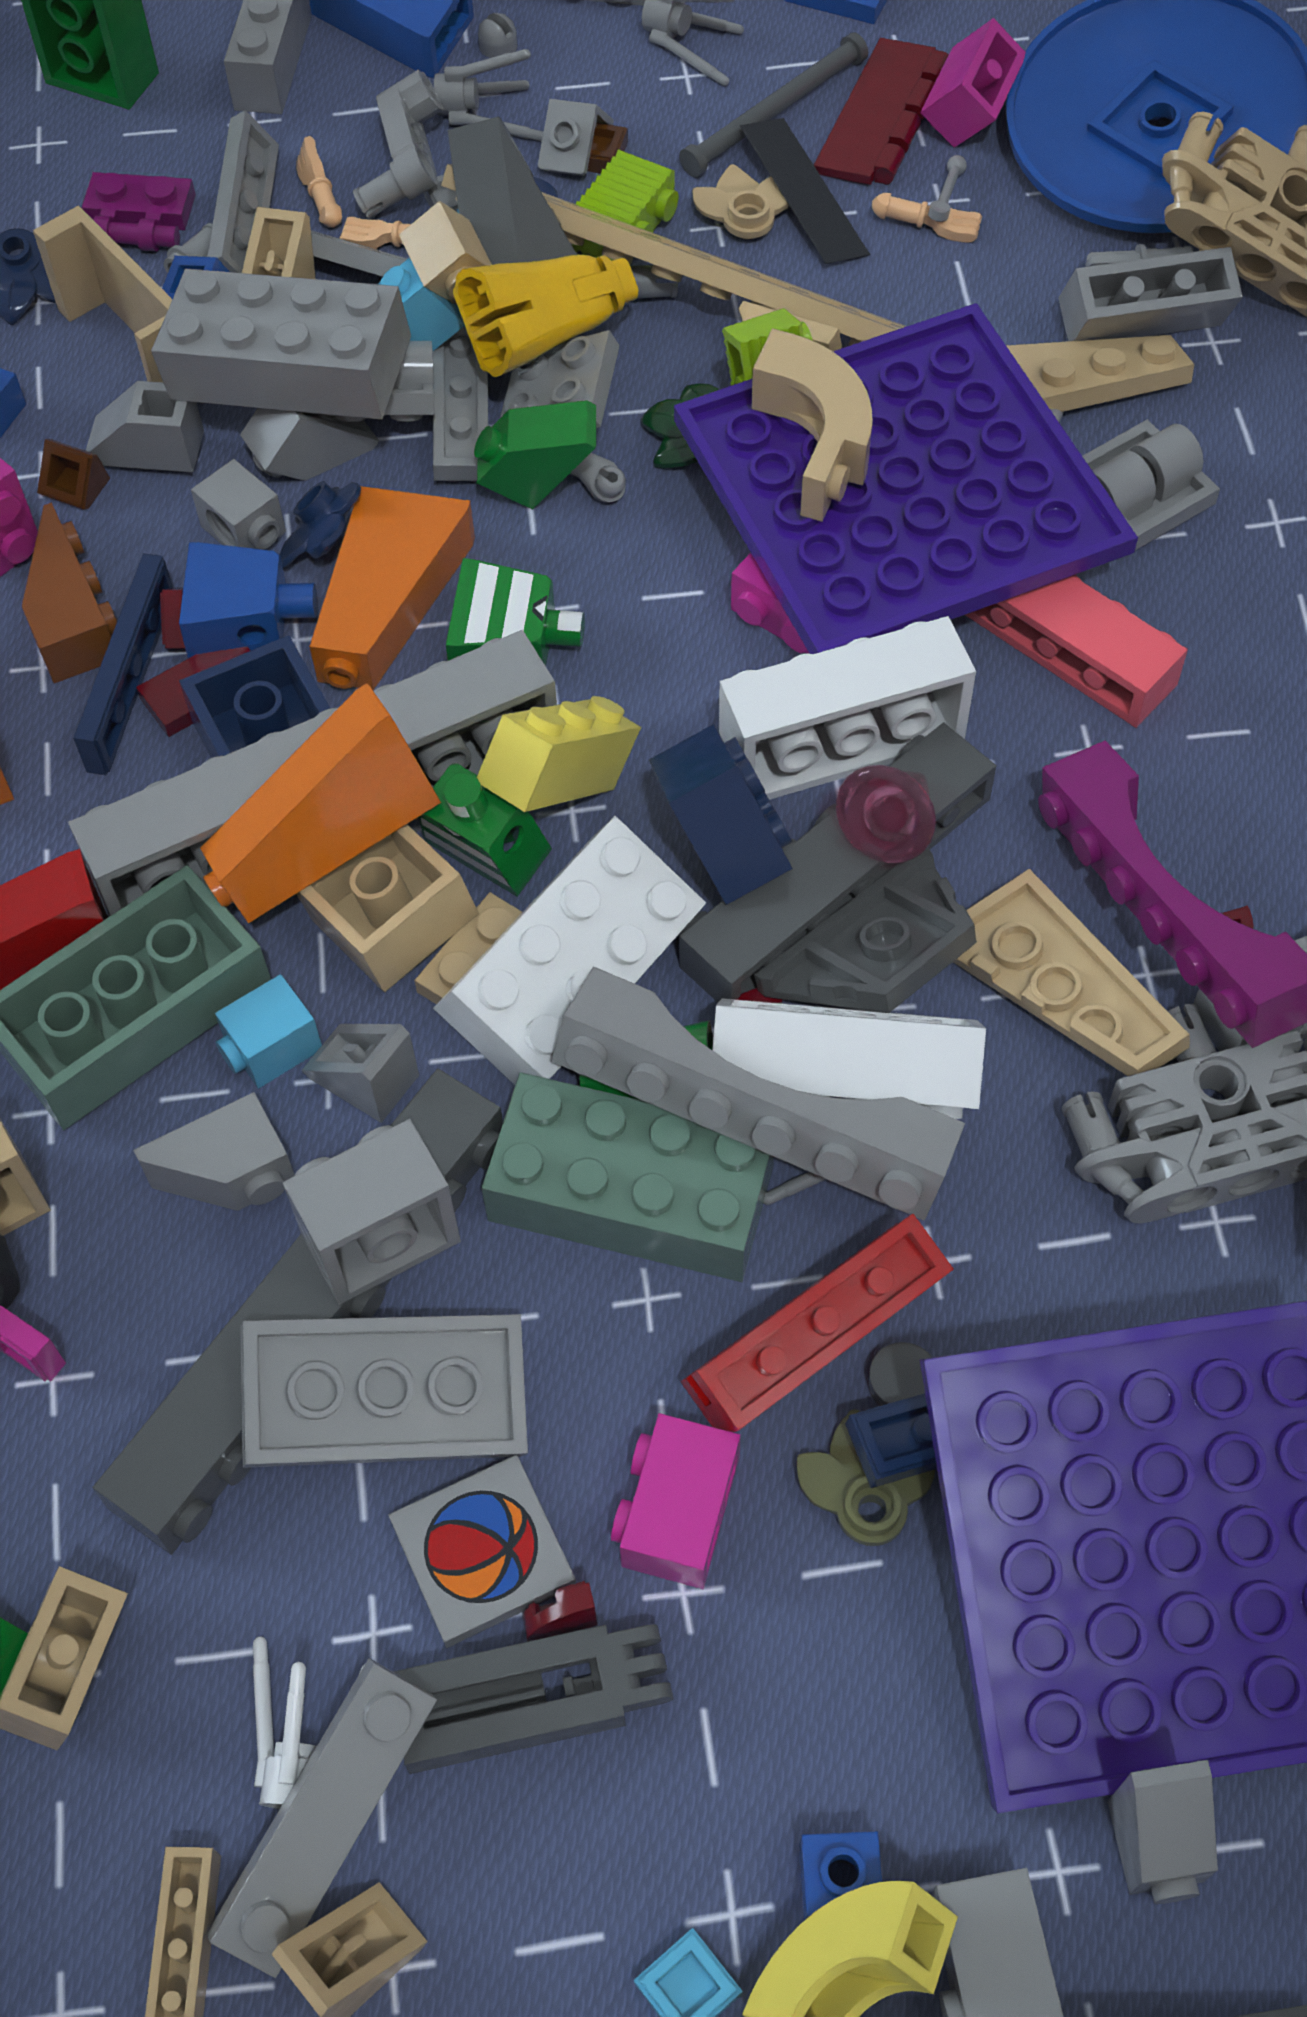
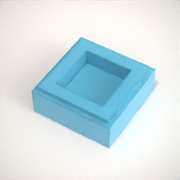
M694 1928L689 1930L633 1980L636 1987L659 2017H718L743 1994L741 1988Z

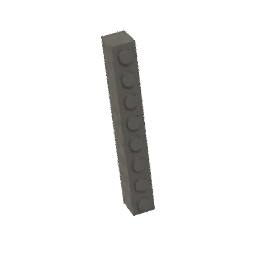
M437 1068L390 1126L394 1127L411 1119L449 1185L454 1212H456L465 1197L467 1183L479 1168L488 1169L501 1131L503 1119L501 1107ZM300 1234L92 1488L105 1506L170 1555L174 1553L182 1541L188 1543L195 1539L207 1525L212 1515L211 1505L228 1484L231 1486L238 1484L252 1468H243L240 1325L242 1322L371 1318L380 1307L386 1293L385 1286L392 1278L338 1305L303 1240L302 1234Z

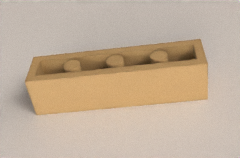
M165 1847L145 2017L204 2016L211 1943L206 1933L215 1917L221 1855L214 1848Z

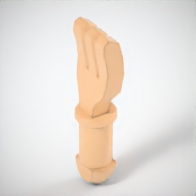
M311 136L305 137L296 160L297 174L303 185H308L307 191L314 199L320 215L319 221L328 228H334L341 223L342 210L337 205L333 196L331 181L325 176L322 162L317 154L314 138Z
M891 193L879 194L872 200L871 204L874 213L881 219L885 220V217L904 221L916 224L918 228H922L923 224L932 227L938 236L958 242L975 241L978 237L982 215L978 212H967L951 208L946 221H935L928 215L930 208L928 202L918 203L893 197Z
M347 217L340 239L378 249L385 243L392 242L395 247L399 248L403 245L399 234L411 224H404L399 220L394 223H387L383 220Z

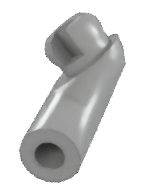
M590 453L570 473L578 477L593 498L605 503L615 502L625 492L626 478L621 469L614 462L594 453Z

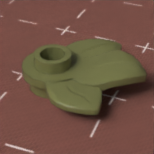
M853 1409L847 1413L835 1430L830 1445V1454L807 1452L797 1456L798 1481L804 1495L813 1505L837 1515L840 1527L849 1538L862 1545H884L894 1540L901 1533L906 1523L908 1506L928 1493L935 1476V1470L871 1488L845 1426L851 1414L860 1412L857 1409ZM873 1502L881 1506L885 1516L877 1522H869L861 1517L858 1509L864 1503Z

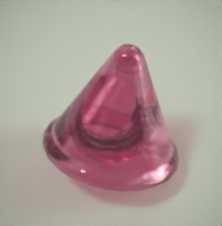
M870 765L855 770L846 777L839 788L836 798V814L839 825L847 839L864 855L881 862L903 863L919 856L931 843L936 829V814L930 799L927 779L922 773L899 770L884 765Z

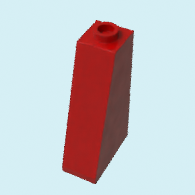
M80 849L67 852L0 885V990L108 918L107 911Z

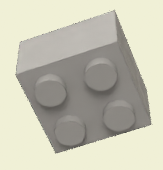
M411 1119L394 1127L390 1125L378 1127L363 1136L358 1145L332 1158L321 1157L303 1165L294 1177L282 1182L303 1240L338 1305L461 1242L449 1185Z

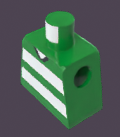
M463 558L446 641L448 661L480 648L492 639L503 638L520 630L524 631L545 666L550 645L582 647L585 614L584 612L555 610L553 582L547 575Z
M452 763L433 787L441 803L419 816L424 840L431 846L518 897L552 848L529 811L523 812L483 787L475 773L457 763ZM516 841L508 851L504 852V843Z

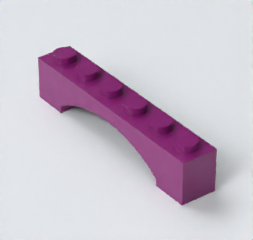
M1106 740L1042 767V795L1038 798V805L1047 825L1053 829L1058 828L1068 839L1079 861L1085 866L1091 865L1105 881L1107 889L1115 902L1120 905L1125 904L1140 921L1147 938L1155 945L1161 944L1176 961L1178 970L1184 980L1191 986L1197 985L1213 1003L1219 1019L1226 1027L1230 1029L1235 1028L1245 1041L1254 1048L1307 1023V953L1286 931L1277 936H1272L1247 927L1219 913L1196 898L1166 871L1145 843L1135 822L1137 820L1139 775Z

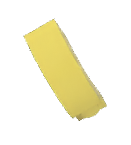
M911 1881L878 1882L846 1892L815 1911L787 1937L771 1957L758 1978L742 2015L744 2017H860L873 2004L895 1993L917 1991L934 1994L958 1916L915 1882Z

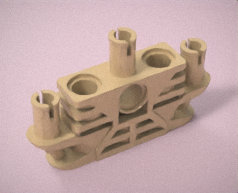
M1208 112L1194 113L1188 122V128L1178 150H1171L1165 153L1162 158L1163 175L1171 186V194L1174 195V203L1168 205L1164 210L1167 227L1174 234L1198 248L1199 251L1231 247L1238 276L1282 304L1289 305L1307 317V125L1299 127L1296 131L1295 139L1288 155L1247 128L1242 127L1217 148L1214 155L1215 160L1210 164L1208 160L1217 139L1222 134L1223 123L1219 118H1216L1210 131H1206L1213 114Z

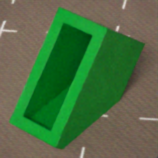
M585 400L508 409L492 427H485L476 441L474 455L478 458L477 484L533 510L596 448V405Z

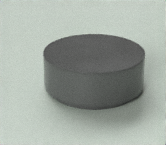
M898 1342L887 1345L875 1355L869 1370L868 1387L873 1400L878 1406L925 1393L919 1359L932 1357L925 1349L912 1343Z

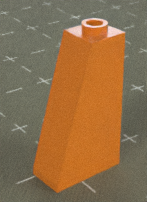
M360 486L361 494L359 500L354 504L309 646L318 682L327 683L342 689L360 688L368 683L372 690L375 689L453 576L463 558L466 557L473 547L475 534L470 500Z
M368 683L355 690L200 847L213 870L203 876L206 884L222 907H227L234 903L248 924L441 803L391 715Z

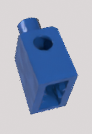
M189 542L179 626L188 658L196 654L240 647H248L251 651L283 638L285 618L317 617L318 600L315 583L286 584L281 556L275 551Z

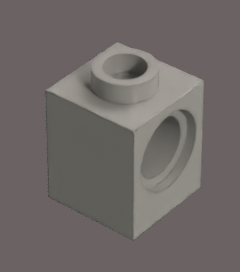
M232 459L191 489L201 527L222 545L266 549L286 532L278 495L235 459Z

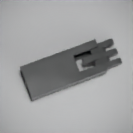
M606 1625L393 1671L431 1693L437 1699L404 1756V1764L409 1774L626 1726L625 1712L672 1701L674 1698L669 1682L655 1683L642 1687L640 1684L641 1678L655 1676L667 1671L664 1654L655 1653L635 1658L633 1651L661 1642L658 1625H644L608 1633ZM589 1663L590 1676L572 1679L571 1676L562 1678L566 1698L546 1701L541 1673Z

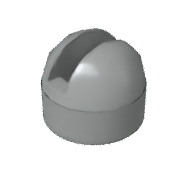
M492 13L479 24L478 42L479 49L483 55L492 58L516 51L518 46L517 31L513 21L505 14Z

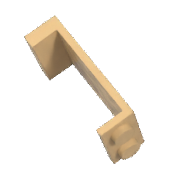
M79 205L34 229L35 239L58 310L71 322L101 304L106 303L134 332L147 381L163 383L151 350L172 298Z

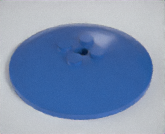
M1086 0L1057 17L1030 43L1025 51L1024 62L1007 95L1006 102L1007 132L1014 157L1025 176L1047 199L1076 217L1104 227L1140 233H1168L1172 231L1165 223L1164 210L1168 205L1174 203V195L1171 194V186L1163 175L1162 158L1165 153L1171 150H1178L1191 116L1196 112L1213 114L1206 131H1210L1216 118H1219L1223 123L1222 134L1217 139L1208 160L1210 164L1215 160L1214 155L1217 148L1242 127L1247 128L1288 155L1295 139L1296 131L1299 127L1307 125V47L1287 22L1255 0ZM1163 118L1172 121V123L1163 127L1153 126L1148 123L1149 120H1160Z

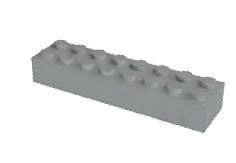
M523 630L503 638L492 639L480 648L449 661L435 663L421 673L395 684L383 685L373 691L391 715L432 787H434L452 763H457L478 775L503 714L530 710L531 707L543 708L557 705L555 681ZM338 708L324 710L310 720L281 732L267 734L258 742L225 756L213 757L199 767L168 780L154 782L140 792L109 805L97 806L85 815L69 821L70 829L81 850L109 917L186 865L208 887L203 876L213 870L200 847Z

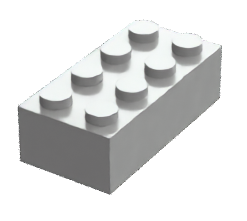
M185 269L151 352L170 400L383 419L411 338V333L398 286Z

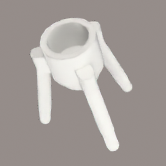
M257 1637L253 1641V1676L258 1754L254 1787L262 1788L259 1802L261 1806L280 1809L317 1746L300 1743L306 1667L302 1662H296L291 1667L283 1742H276L274 1751L267 1641L264 1637Z

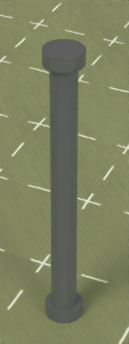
M856 32L849 33L842 38L840 47L697 146L689 144L679 153L683 169L692 177L700 176L706 172L709 162L746 137L740 125L771 120L849 64L858 65L868 57V47L865 40Z

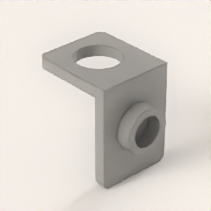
M549 99L538 167L548 172L584 176L588 169L596 122L613 125L614 120L597 104Z

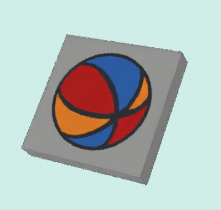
M517 1454L388 1514L446 1649L525 1611L532 1603L540 1604L554 1597L556 1590L576 1583V1578Z

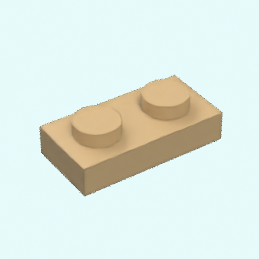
M489 892L476 907L479 914L447 941L414 980L417 993L437 1004L517 919L522 911Z

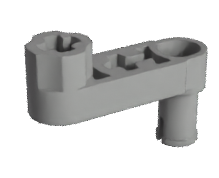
M417 70L376 95L393 161L390 162V169L362 187H357L353 190L357 204L369 220H372L377 214L405 197L412 200L438 184L437 173L423 122L441 112L443 106L432 83L423 71Z

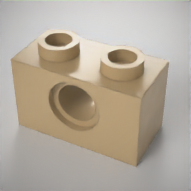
M59 1566L46 1591L0 1696V1729L58 1751L71 1731L128 1593Z

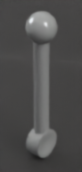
M960 155L952 156L947 162L949 173L939 199L930 204L928 215L932 220L942 222L946 221L949 217L951 207L948 202L958 176L963 174L967 168L965 158Z

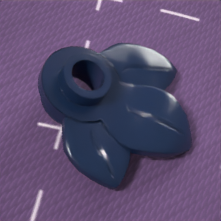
M19 228L9 229L0 234V316L8 324L14 325L27 311L36 295L46 301L56 303L35 235L28 230ZM23 249L18 255H9L14 250Z
M321 481L314 485L300 499L293 512L301 520L300 525L285 541L280 552L283 568L289 566L299 555L306 551L313 558H319L332 549L345 528L344 514L359 500L361 487L358 483L351 482L340 489L339 487L331 488L325 481Z

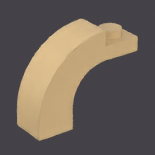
M772 328L753 367L752 409L794 421L807 429L817 440L818 443L802 478L800 516L823 522L832 499L836 501L842 500L848 482L862 486L864 484L869 464L872 433L870 398L860 377L836 353L808 338Z

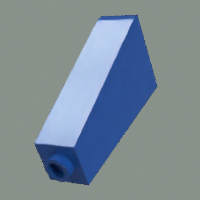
M309 0L311 13L315 17L415 71H423L430 78H434L435 74L440 71L474 18L472 0Z

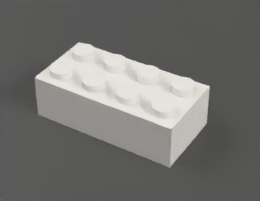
M949 616L929 622H914L901 630L872 638H858L841 647L816 654H802L788 662L760 670H745L734 675L732 678L721 680L719 689V734L724 743L736 737L770 800L890 765L900 757L905 746L918 735L926 737L943 722L965 739L976 670Z
M614 816L584 845L433 1009L514 1085H516L520 1072L550 1079L561 1067V1065L552 1062L563 1016L593 966L635 984L702 909L706 902L621 820Z
M722 998L716 1005L712 1051L726 1061L762 1079L797 1091L827 1097L834 1096L866 1100L905 1097L954 1119H961L963 1108L979 1109L986 1028L978 1020L883 1013Z

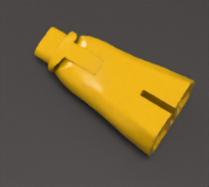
M570 255L533 262L500 263L465 268L456 275V283L453 288V295L480 368L490 373L493 377L510 372L536 359L554 347L598 327L608 320L612 314L622 311L625 303L636 300L639 292L629 262L625 258L611 261L604 255L597 258L589 255Z

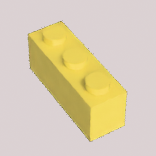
M592 696L591 699L577 702L563 701L560 705L543 708L531 707L530 710L503 714L477 779L483 787L523 812L614 790L641 727L623 716L625 711L620 705L600 696Z

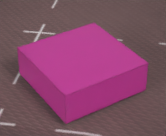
M0 1305V1351L43 1381L49 1380L51 1382L66 1362L48 1337Z

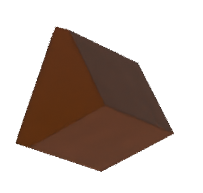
M50 438L45 439L37 493L82 509H89L110 479L98 455Z

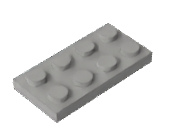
M521 1314L243 1321L240 1325L243 1468L512 1457L516 1454L518 1457H522L528 1454Z

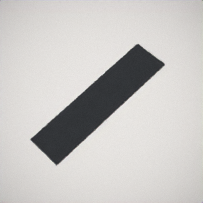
M779 118L740 125L824 262L828 264L870 255L785 119Z

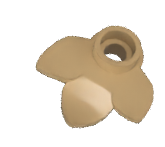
M734 164L729 165L724 171L716 188L696 187L692 190L693 203L701 214L723 222L728 232L743 239H754L767 234L774 225V216L789 207V204L771 176L759 184Z

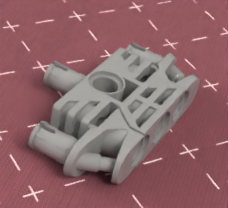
M1195 1004L1184 1005L1183 1009L1186 1013L1184 1018L1179 1006L1169 1010L1168 1012L1190 1034V1048L1176 1056L1178 1063L1123 1077L1116 1081L1108 1108L1112 1117H1119L1116 1127L1121 1137L1128 1136L1127 1142H1119L1099 1092H1087L1086 1097L1089 1104L1086 1106L1080 1094L1069 1099L1061 1107L1062 1113L1067 1118L1083 1157L1075 1165V1173L1087 1182L1101 1183L1113 1195H1119L1129 1205L1124 1211V1216L1133 1223H1147L1184 1212L1189 1213L1307 1180V1038L1303 1042L1300 1033L1293 1031L1282 1034L1254 1048L1249 1044L1216 1052L1200 1017V1011ZM1303 1044L1305 1051L1299 1052ZM1202 1089L1216 1090L1225 1097V1100L1211 1098ZM1148 1177L1153 1186L1143 1191L1132 1179Z

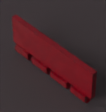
M880 37L814 163L818 173L823 176L869 185L872 184L873 180L876 183L890 184L921 125V121L924 119L920 112L949 54L936 50V47Z

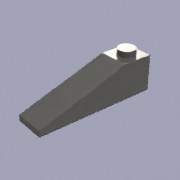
M499 116L447 130L459 214L470 220L492 265L533 262L579 255L573 249L560 226L561 223L558 217L548 205L533 178V173Z

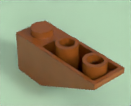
M51 502L43 506L22 609L51 679L55 684L101 666L117 620L108 601L97 604L94 596L103 592L90 560L79 564L76 556L85 552L73 522L69 521L61 524Z

